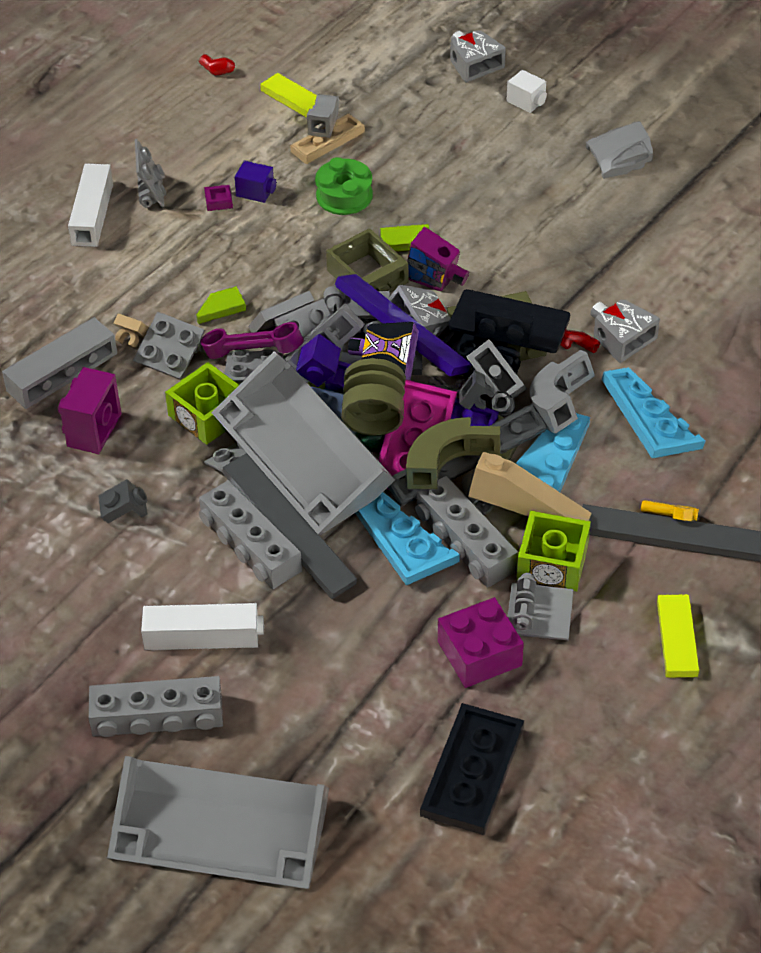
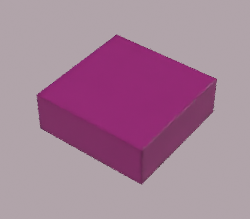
M230 185L204 187L207 211L233 209Z

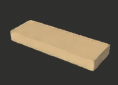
M348 113L336 120L330 138L308 135L290 145L291 153L305 164H308L365 132V125Z

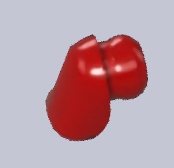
M204 54L199 59L200 65L215 76L231 73L235 69L234 61L226 57L213 60L209 55Z
M566 329L560 346L569 349L574 342L586 350L595 353L599 349L601 342L585 332Z

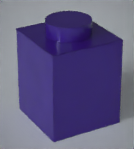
M244 161L234 176L237 197L265 203L270 193L273 194L276 189L277 181L274 178L273 167Z
M316 335L301 348L296 371L319 387L336 373L341 348L322 335Z

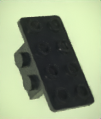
M466 289L462 292L449 321V329L543 352L556 353L569 324L570 313L564 310Z

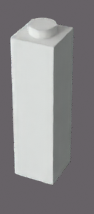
M108 164L84 165L68 224L71 246L98 247L113 187L111 166Z
M257 603L143 606L141 633L144 650L257 648L258 635H264V616H258Z

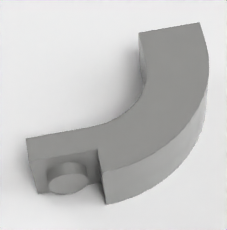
M344 304L334 314L329 315L304 338L303 344L298 349L292 351L285 360L296 370L301 348L316 335H322L340 348L358 333L365 324Z
M579 350L560 364L553 361L550 362L535 376L531 383L530 397L533 405L547 425V430L555 434L578 419L569 394L595 377L588 353Z

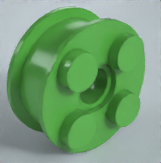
M335 157L321 166L316 173V199L324 210L338 215H350L364 210L371 203L373 198L371 187L372 173L368 166L362 162Z

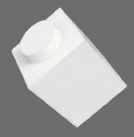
M521 70L507 82V102L529 113L538 106L543 105L546 100V81L531 73Z

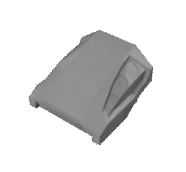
M640 121L612 129L586 142V148L592 152L602 171L601 176L603 178L623 175L632 170L642 169L645 163L652 161L653 158L650 137Z

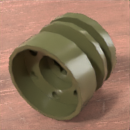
M370 358L352 363L345 370L344 396L341 413L344 424L352 431L365 435H384L397 430L402 425L404 418L403 398L406 376L403 370L395 363L384 359Z

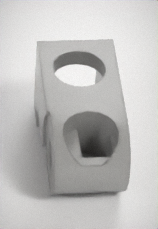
M317 95L315 105L307 113L308 135L331 137L339 112L338 96ZM319 124H325L326 129H317L315 127Z

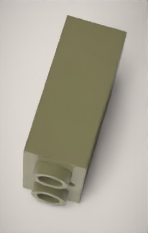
M370 228L326 250L327 271L336 279L338 276L356 274L348 265L369 254L382 268L362 279L377 291L392 292L399 285L409 283V263Z

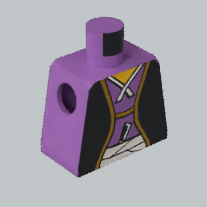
M414 322L370 324L367 326L365 339L350 338L348 353L349 355L362 356L361 360L375 358L395 363L403 370L406 380H411L419 330Z

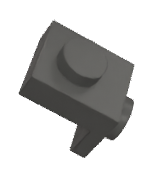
M127 479L98 495L101 518L107 523L114 521L131 510L140 517L148 514L146 493L141 487H136Z

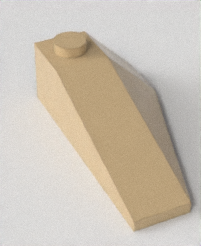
M482 453L475 468L468 497L529 516L530 511L589 521L591 512L513 461L504 459L496 454Z

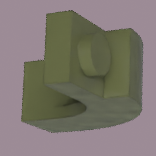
M471 417L440 422L425 430L413 442L408 452L406 464L407 489H438L441 468L448 461L456 457L466 455L481 456L483 452L500 456V426H471Z

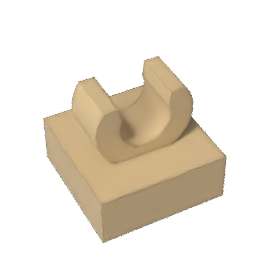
M119 313L114 321V324L120 328L115 337L116 341L123 344L125 337L130 335L128 345L132 348L137 347L139 337L144 338L149 329L142 321Z

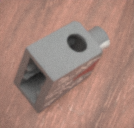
M480 30L466 35L462 31H457L451 37L450 59L465 82H469L505 68L506 48Z
M399 285L388 298L436 337L448 326L451 319L447 313L448 306H443L436 293L432 290Z
M620 300L611 307L598 302L591 309L590 314L595 318V339L599 340L600 344L619 363H622L658 338L660 318L627 300Z

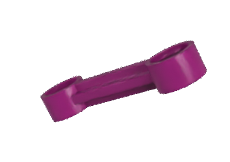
M287 322L279 325L273 331L228 335L224 329H214L206 333L200 343L208 358L218 359L230 351L238 349L276 347L280 353H289L298 349L303 344L304 338L296 323Z

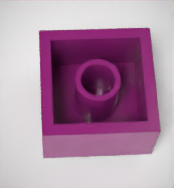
M83 367L79 375L73 378L69 392L66 397L60 400L58 406V413L61 414L63 424L62 433L65 434L67 447L100 454L122 414L115 374Z
M495 597L438 618L437 641L465 688L523 665L524 643Z

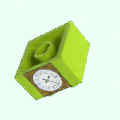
M207 362L165 391L168 416L207 445L227 431L211 412L239 384Z
M530 511L518 555L517 580L522 574L531 573L536 580V584L574 589L577 592L589 544L591 521Z

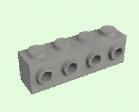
M93 317L3 370L2 374L6 391L25 409L31 407L72 382L73 378L79 375L83 367L94 369L117 355L115 335Z
M447 476L438 480V489H420L417 491V505L415 506L417 515L422 521H427L433 528L435 535L460 554V559L469 567L470 573L475 579H480L488 588L517 572L518 551Z
M229 480L199 497L201 509L199 516L202 522L207 527L211 526L217 532L223 544H229L234 549L237 558L242 563L246 562L253 569L259 581H265L272 589H275L302 572L301 552Z
M220 676L89 686V722L92 736L142 735L148 732H177L187 729L208 730L213 727H223Z

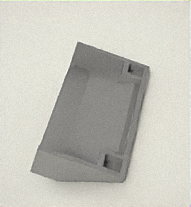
M275 351L211 412L318 535L324 534L373 502L395 481L394 477L290 363Z
M125 756L107 858L309 889L325 820L329 788L321 784L314 786L143 761Z

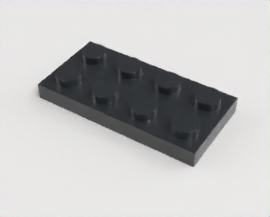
M462 703L422 802L420 816L485 835L522 735L524 720Z

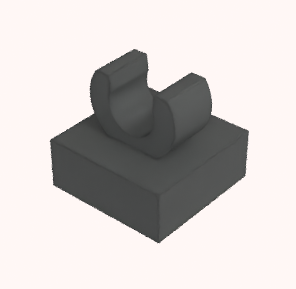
M474 370L459 391L460 405L469 410L473 404L480 409H485L486 401L481 399L480 396L487 394L493 398L495 395L494 389L490 385L485 384L484 374Z

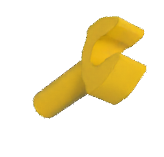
M643 500L641 504L642 512L669 516L673 519L697 521L699 509L690 506L670 505Z

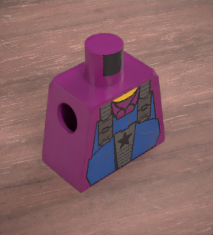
M423 227L411 242L407 259L410 281L437 291H443L450 281L463 286L470 272L457 265L460 256L459 249L428 228Z

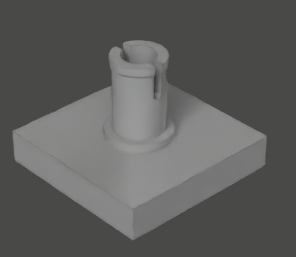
M310 290L260 311L249 325L251 333L263 332L275 327L274 319L313 303L314 299Z

